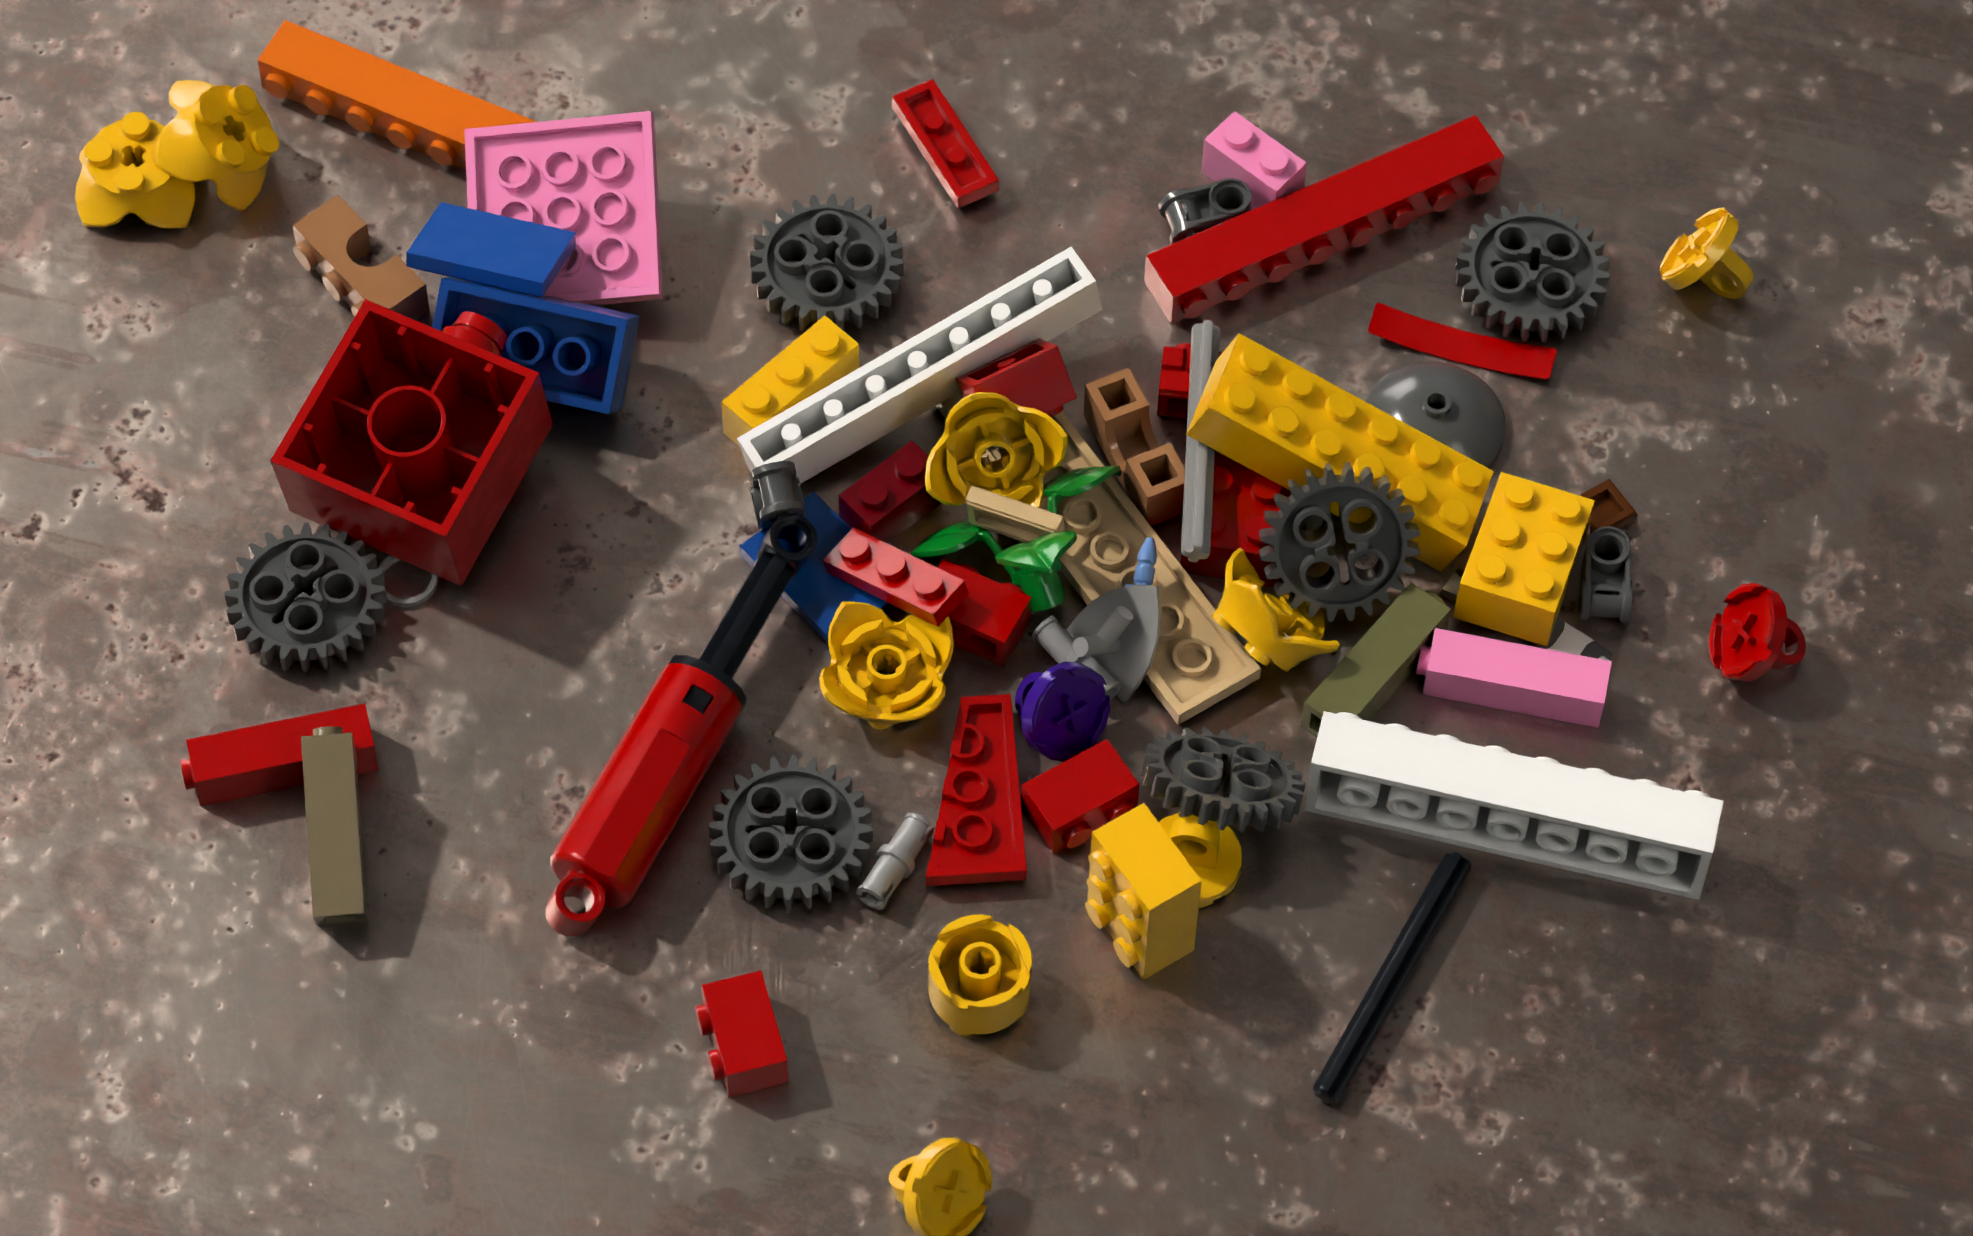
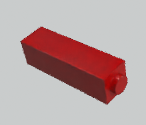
M366 704L186 739L189 759L180 760L186 790L196 788L200 806L303 786L301 736H313V729L326 726L342 727L343 733L352 732L356 742L358 774L377 771L379 769Z

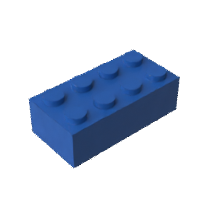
M453 277L441 278L433 328L442 331L444 327L452 326L464 311L480 314L496 323L506 333L508 339L501 353L503 358L539 372L547 401L605 414H612L622 410L640 316L547 295L537 297Z

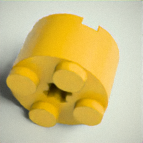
M983 914L958 918L946 925L938 934V939L930 951L928 960V993L934 1010L944 1022L950 1025L952 1031L963 1036L994 1033L1010 1026L1025 1014L1030 998L1032 954L1026 938L1013 925L1008 923V926L1000 922L993 921V916Z

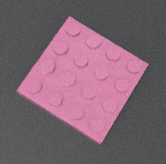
M651 111L465 129L468 208L576 232L575 248L544 295L588 305L663 299L655 116Z

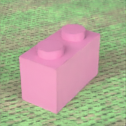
M1235 111L1204 139L1201 172L1214 182L1234 178L1247 184L1251 190L1252 209L1304 188L1307 162Z

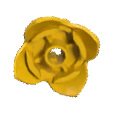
M194 80L175 82L169 92V102L171 107L178 111V114L163 128L158 138L155 167L181 181L191 183L204 180L214 181L216 194L222 202L242 212L261 191L270 156L279 148V138L272 129L268 115L258 103L254 90L247 85L241 84L236 87L229 85L217 86L205 81Z
M130 112L122 120L102 128L85 145L80 153L79 160L82 164V170L76 185L75 194L77 209L83 226L108 227L119 223L127 214L134 213L145 223L155 227H187L196 202L194 183L178 180L155 167L158 138L165 126L155 120H149L144 113Z
M978 392L969 394L949 411L945 420L944 433L930 452L925 472L926 491L945 505L959 506L965 504V499L971 486H975L1041 508L1044 498V475L1047 471L1058 467L1064 459L1068 435L1061 425L1040 410L1017 405L1006 396L997 393ZM990 446L1004 447L1000 450L1001 459L990 462L989 455L981 458Z
M1238 548L1233 552L1226 563L1223 596L1218 604V608L1212 614V618L1232 634L1238 632L1248 641L1244 649L1249 655L1265 666L1272 661L1282 670L1289 672L1291 668L1296 667L1304 660L1337 651L1340 645L1337 640H1321L1325 632L1322 607L1311 618L1308 617L1306 611V601L1293 609L1288 600L1290 595L1273 596L1270 593L1263 595L1261 588L1265 582L1260 580L1256 570L1246 557L1244 550Z
M841 602L829 626L828 646L831 664L822 669L819 677L823 697L836 708L849 715L867 720L871 727L879 730L887 729L893 724L923 718L935 711L945 698L946 686L942 679L951 662L954 649L953 631L949 616L938 627L912 614L899 622H895L881 608L869 603ZM885 669L889 674L891 671L895 670V673L890 675H883L878 673V671Z

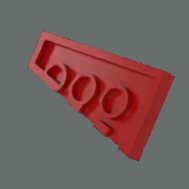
M1011 694L961 697L947 775L942 791L938 821H936L933 846L926 872L925 886L1027 880Z

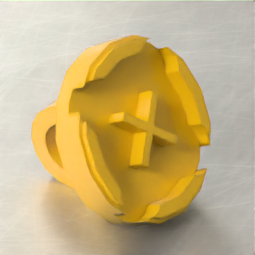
M1725 208L1710 210L1695 221L1696 223L1693 224L1698 229L1689 237L1684 233L1670 247L1660 265V274L1663 276L1661 278L1675 291L1684 289L1700 279L1718 295L1729 299H1739L1745 295L1754 278L1752 269L1729 247L1739 230V221Z
M1179 812L1163 818L1159 821V824L1202 880L1199 908L1214 904V900L1221 898L1224 894L1227 896L1234 889L1242 868L1241 845L1234 831L1227 825L1224 830H1220L1216 822L1210 820L1204 825L1198 824V816L1190 815L1182 818L1179 816Z
M956 1137L941 1138L925 1147L920 1155L901 1161L891 1170L888 1178L896 1199L904 1205L907 1222L913 1231L920 1236H967L983 1218L988 1206L982 1204L985 1198V1191L991 1192L992 1188L990 1163L981 1148Z

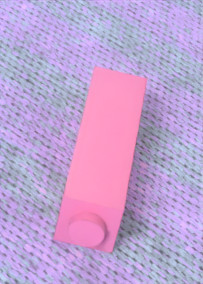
M1435 628L1432 646L1424 645L1421 647L1416 674L1426 676L1423 695L1599 728L1612 661Z

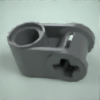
M1227 178L1190 189H1178L1165 195L1159 201L1158 209L1161 216L1168 220L1172 231L1169 237L1170 243L1173 244L1187 238V233L1192 236L1251 211V190L1247 184L1238 179ZM1225 208H1234L1235 210H1226Z
M772 462L758 466L751 471L753 486L750 489L758 529L771 527L779 517L787 514H796L807 519L799 477H796V468L793 462Z
M1611 526L1600 527L1594 530L1588 537L1581 566L1578 604L1579 621H1587L1589 617L1619 618L1622 624H1629L1633 596L1632 580H1630L1631 544L1627 535L1618 528ZM1597 554H1609L1615 560H1603Z

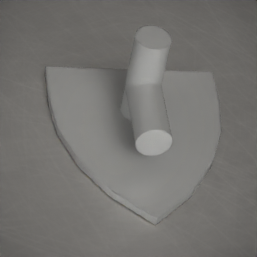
M1130 585L1110 590L1092 600L1067 628V631L1075 638L1072 644L1074 654L1078 657L1093 656L1115 680L1121 683L1122 686L1116 695L1123 703H1126L1140 686L1155 656L1159 643L1162 617L1159 586Z

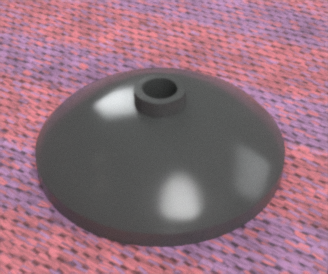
M1442 362L1408 364L1382 377L1366 397L1365 402L1487 468L1492 466L1502 449L1506 431L1503 407L1490 386L1477 375L1461 367ZM1429 405H1439L1443 408L1436 410Z

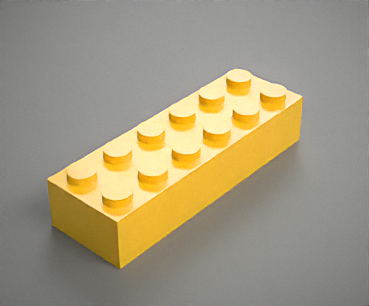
M1240 333L1216 360L1186 435L1288 490H1290L1288 485L1289 479L1296 481L1301 486L1307 484L1305 470L1308 468L1315 474L1317 479L1324 477L1325 463H1330L1335 475H1341L1345 463L1350 462L1356 477L1368 466L1373 473L1372 483L1386 475L1391 483L1388 493L1400 488L1405 496V500L1400 506L1411 505L1415 516L1408 522L1418 525L1420 535L1409 540L1418 544L1420 555L1412 557L1440 572L1467 546L1494 472ZM1332 502L1330 504V512L1339 517L1338 502ZM1368 507L1356 508L1350 513L1348 520L1354 523L1364 522L1370 518L1373 510Z

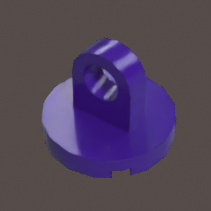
M1067 661L1050 667L1044 673L1033 672L1028 674L1017 688L1015 708L1018 715L1021 716L1022 733L1029 747L1050 760L1066 761L1074 757L1073 755L1077 754L1080 750H1087L1096 744L1106 727L1111 709L1110 696L1105 694L1103 684H1107L1103 676L1082 663Z

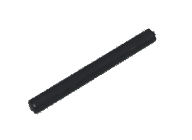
M1458 852L1447 853L1442 858L1313 1086L1314 1095L1320 1098L1322 1102L1329 1105L1338 1103L1344 1096L1471 870L1470 861L1465 859L1462 854Z

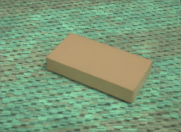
M971 486L965 499L970 524L1026 543L1045 534L1065 531L1063 516L975 486Z

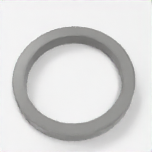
M390 555L379 565L378 569H382L384 574L391 565L402 560ZM430 573L431 580L426 590L412 598L395 597L386 590L387 602L398 607H413L422 604L436 590L438 583L437 575Z

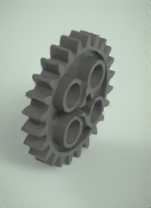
M830 194L827 204L820 205L815 195H811L810 206L806 208L797 200H793L792 213L790 215L778 208L776 210V223L764 220L762 223L763 235L754 236V250L750 251L751 282L756 284L757 298L767 299V311L769 313L782 309V323L784 324L790 322L794 317L799 318L801 331H804L810 322L816 323L823 316L828 317L843 331L844 321L851 320L856 327L861 328L862 315L864 313L874 319L879 318V304L890 307L892 305V292L900 291V277L904 276L903 245L897 243L896 228L886 229L885 215L872 219V205L867 204L859 211L855 210L853 197H850L841 206L837 205L835 194ZM825 235H834V237H825ZM796 260V261H800V262H798V263H789L788 261ZM863 264V265H867V266H865V267H857V266H855V265ZM828 290V291H831V292H829V293H820V292H818V291Z
M1519 202L1517 214H1512L1505 206L1500 207L1498 220L1488 213L1484 214L1482 227L1475 224L1470 226L1469 238H1462L1460 252L1457 254L1455 270H1458L1456 286L1463 287L1461 301L1473 302L1471 310L1473 317L1484 313L1487 314L1486 328L1489 329L1498 322L1504 324V337H1507L1513 329L1520 330L1522 341L1526 342L1530 332L1537 331L1541 341L1546 342L1548 330L1553 329L1561 338H1565L1568 324L1580 331L1583 326L1584 317L1594 319L1597 306H1603L1611 276L1608 273L1610 258L1602 256L1604 242H1592L1593 227L1579 231L1580 217L1578 215L1566 222L1562 220L1563 209L1561 207H1558L1552 215L1545 214L1544 204L1540 202L1536 207L1535 213L1528 212L1524 202ZM1549 293L1559 294L1560 296H1554Z
M1350 462L1345 463L1341 475H1335L1330 463H1325L1324 477L1318 479L1308 468L1305 470L1307 484L1301 486L1296 481L1289 479L1288 485L1292 495L1288 498L1275 493L1273 497L1280 509L1279 512L1270 510L1263 513L1265 521L1273 527L1259 530L1260 540L1270 544L1259 549L1261 561L1272 562L1264 568L1268 580L1279 578L1274 585L1278 596L1291 591L1288 599L1291 608L1295 609L1306 601L1308 617L1313 618L1320 607L1325 608L1329 622H1333L1338 609H1344L1348 620L1353 621L1355 607L1362 606L1370 616L1373 614L1372 600L1378 598L1386 605L1391 603L1387 593L1389 587L1404 591L1405 586L1399 573L1414 574L1415 572L1413 563L1406 558L1420 555L1418 544L1409 540L1420 535L1418 525L1408 522L1415 516L1411 505L1400 506L1405 500L1403 491L1400 488L1388 493L1391 483L1386 475L1372 483L1373 473L1368 466L1356 477ZM1332 502H1338L1340 526L1345 537L1343 548L1349 574V580L1345 583L1340 581L1339 560L1334 549L1336 539L1330 514V504ZM1368 507L1373 510L1370 518L1364 522L1354 523L1348 520L1350 513L1356 508ZM1318 515L1324 518L1322 525L1316 530L1305 531L1299 528L1301 521L1307 516ZM1369 553L1379 556L1377 563L1369 569L1355 567L1357 559L1362 555ZM1326 562L1330 564L1328 572L1323 576L1311 577L1306 574L1308 567L1313 563Z
M305 522L301 534L294 535L292 529L285 525L283 529L284 538L277 540L271 533L267 532L265 533L266 547L261 548L256 544L250 543L248 547L251 560L241 557L236 558L238 573L228 574L227 578L231 590L224 592L226 605L229 607L226 609L229 624L234 625L233 628L237 641L245 640L247 652L250 655L261 650L263 663L266 665L279 656L284 671H287L292 662L297 660L300 661L303 672H308L311 660L318 659L320 665L325 670L329 667V656L334 654L341 661H348L346 654L348 646L359 651L364 650L361 634L372 637L376 636L377 631L374 621L384 620L385 618L382 604L387 602V594L384 587L383 570L378 569L377 558L374 553L366 555L364 541L359 540L350 545L349 535L345 531L332 538L329 524H325L319 534H312L309 522ZM306 564L315 565L311 569H298L299 567ZM340 593L350 594L349 596L341 599L332 598L333 596ZM270 595L280 596L277 599L271 601L262 600ZM301 625H314L312 628L307 630H297V628Z
M1186 727L1183 728L1182 735L1169 730L1167 731L1166 738L1156 736L1154 744L1147 745L1140 776L1144 777L1143 786L1152 788L1150 796L1152 798H1164V808H1180L1179 816L1182 818L1190 815L1198 816V824L1204 825L1210 820L1216 822L1220 830H1224L1227 824H1231L1240 832L1245 831L1246 825H1250L1259 832H1263L1265 824L1278 829L1280 828L1281 821L1292 822L1293 814H1299L1306 783L1301 781L1303 773L1293 770L1295 766L1294 761L1281 760L1283 752H1267L1265 750V742L1248 743V737L1244 734L1237 739L1231 738L1228 731L1224 729L1220 732V735H1213L1206 727H1202L1201 734H1196ZM1224 761L1227 764V773L1222 797L1219 794V786L1223 774Z
M792 755L788 767H781L779 761L774 756L770 759V770L764 772L760 766L753 763L751 764V779L748 780L740 774H735L734 787L736 791L728 788L721 789V802L723 804L712 806V817L715 822L709 823V838L713 839L710 842L712 857L719 858L717 860L719 874L730 873L729 884L732 890L746 884V900L750 901L759 893H762L765 896V908H770L776 898H783L786 911H791L794 899L801 898L806 908L812 909L813 895L819 894L822 899L829 903L832 901V886L847 892L849 890L847 874L853 877H861L862 863L860 861L870 859V845L867 843L873 842V827L869 826L871 823V809L863 807V791L851 793L852 778L850 776L836 782L835 765L832 764L821 773L817 771V758L813 757L806 768L799 767L797 756ZM762 806H773L777 809L767 814L757 811ZM812 807H822L828 810L819 815L807 812ZM751 829L752 832L748 834L746 831ZM787 831H795V834H787ZM832 831H834V832L836 833V834L833 835V836H831V834H830V833H832ZM763 850L775 853L774 856L765 859L758 858L754 854ZM814 851L826 854L825 857L817 860L805 857L806 854Z

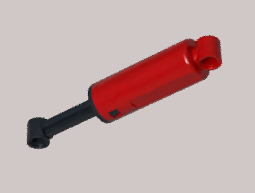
M787 514L779 517L772 524L761 541L756 562L699 658L688 655H674L666 662L551 855L550 866L561 882L549 897L545 911L550 927L557 933L567 937L579 936L586 933L602 912L603 907L621 908L631 902L746 706L747 698L742 688L733 680V677L790 580L796 577L797 573L804 567L815 551L818 542L817 532L806 518L796 514ZM779 539H785L794 544L797 553H791L783 549ZM576 897L580 899L586 907V912H572L567 908L564 898Z

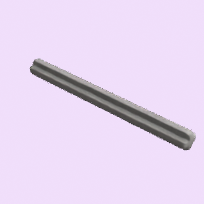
M1204 320L1202 324H1194L1192 327L1187 430L1214 364L1219 358L1220 329L1214 326L1210 320ZM1186 435L1181 554L1188 557L1190 562H1198L1199 559H1207L1211 549L1215 450Z

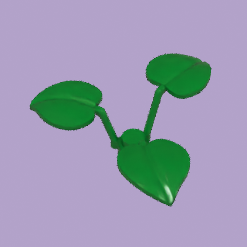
M1120 466L1078 468L1051 479L1044 484L1043 491L1044 496H1049L1048 511L1057 514L1058 504L1066 496H1074L1088 491L1112 475L1121 476ZM963 521L948 525L930 534L910 553L914 557L939 556L953 553L974 542L986 543L996 555L997 564L1003 565L1010 574L1013 585H1021L1022 591L1026 595L1031 596V612H1038L1053 608L1066 600L1058 571L1062 569L1059 559L1076 542L1077 535L1074 531L1049 533L1037 537L1028 543L1016 544L1003 550L992 534L986 531L987 529L972 525L969 521Z

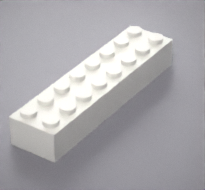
M1324 711L1311 760L1304 811L1699 900L1713 855L1724 800L1711 798L1708 794L1701 791L1689 790L1684 792L1661 787L1658 783L1647 779H1637L1634 781L1612 776L1598 768L1581 769L1567 766L1549 757L1532 758L1518 755L1500 746L1482 747L1464 743L1451 735L1441 734L1433 736L1412 731L1401 724L1390 723L1384 725L1362 720L1359 716L1352 713L1340 712L1335 714Z

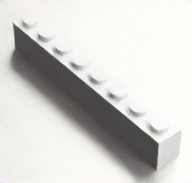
M1072 246L738 437L737 440L748 469L751 472L756 467L764 464L791 461L795 464L796 477H799L800 484L959 393L960 390L955 378L1039 338L1048 342L1100 312L1102 306L1096 280Z

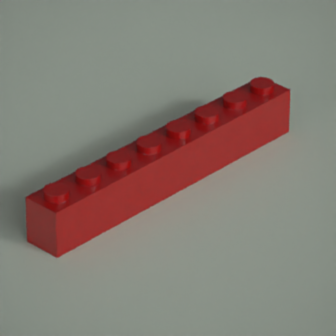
M1476 115L1147 254L1144 282L1171 324L1184 318L1198 317L1209 307L1226 300H1237L1246 295L1251 289L1265 283L1279 282L1289 276L1291 272L1309 264H1321L1333 254L1351 246H1363L1372 240L1374 236L1391 229H1402L1411 224L1416 218L1430 212L1444 211L1456 201L1474 193L1483 194L1488 192L1500 182L1504 155Z

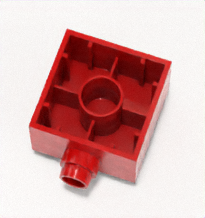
M365 299L270 460L289 511L323 526L329 524L330 529L341 533L345 531L352 539L362 540L368 546L462 586L553 426L539 372L503 358L501 353L508 339L506 333L496 323L480 314L464 311L452 326H446L440 331Z

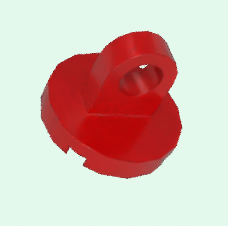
M1757 583L1742 584L1727 595L1723 602L1728 605L1724 609L1723 614L1716 613L1711 623L1708 641L1710 659L1714 667L1722 671L1723 674L1721 675L1738 682H1751L1767 673L1770 668L1782 670L1801 662L1806 651L1805 637L1800 627L1794 621L1787 618L1786 605L1778 592ZM1783 644H1785V653L1781 651Z

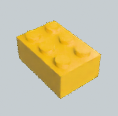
M1501 472L1459 584L1453 618L1548 646L1587 536L1595 500Z
M1142 803L1092 832L1091 853L1088 855L1090 863L1089 878L1087 879L1088 898L1085 908L1094 925L1099 929L1105 927L1114 939L1113 946L1121 962L1128 968L1133 966L1144 980L1194 951L1202 880L1145 803Z

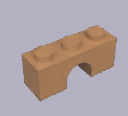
M336 195L293 224L296 242L293 251L296 258L305 269L309 271L314 269L322 277L323 284L330 295L338 301L343 299L351 307L354 317L365 299L414 320L430 311L426 284L411 268L406 266V263L397 254L377 266L367 267L356 263L357 260L371 251L368 227L364 220L339 195Z
M1126 368L1085 384L1083 416L1110 465L1120 466L1122 474L1117 476L1127 496L1150 526L1183 514L1185 467L1171 443L1159 446L1150 424V404L1130 368Z

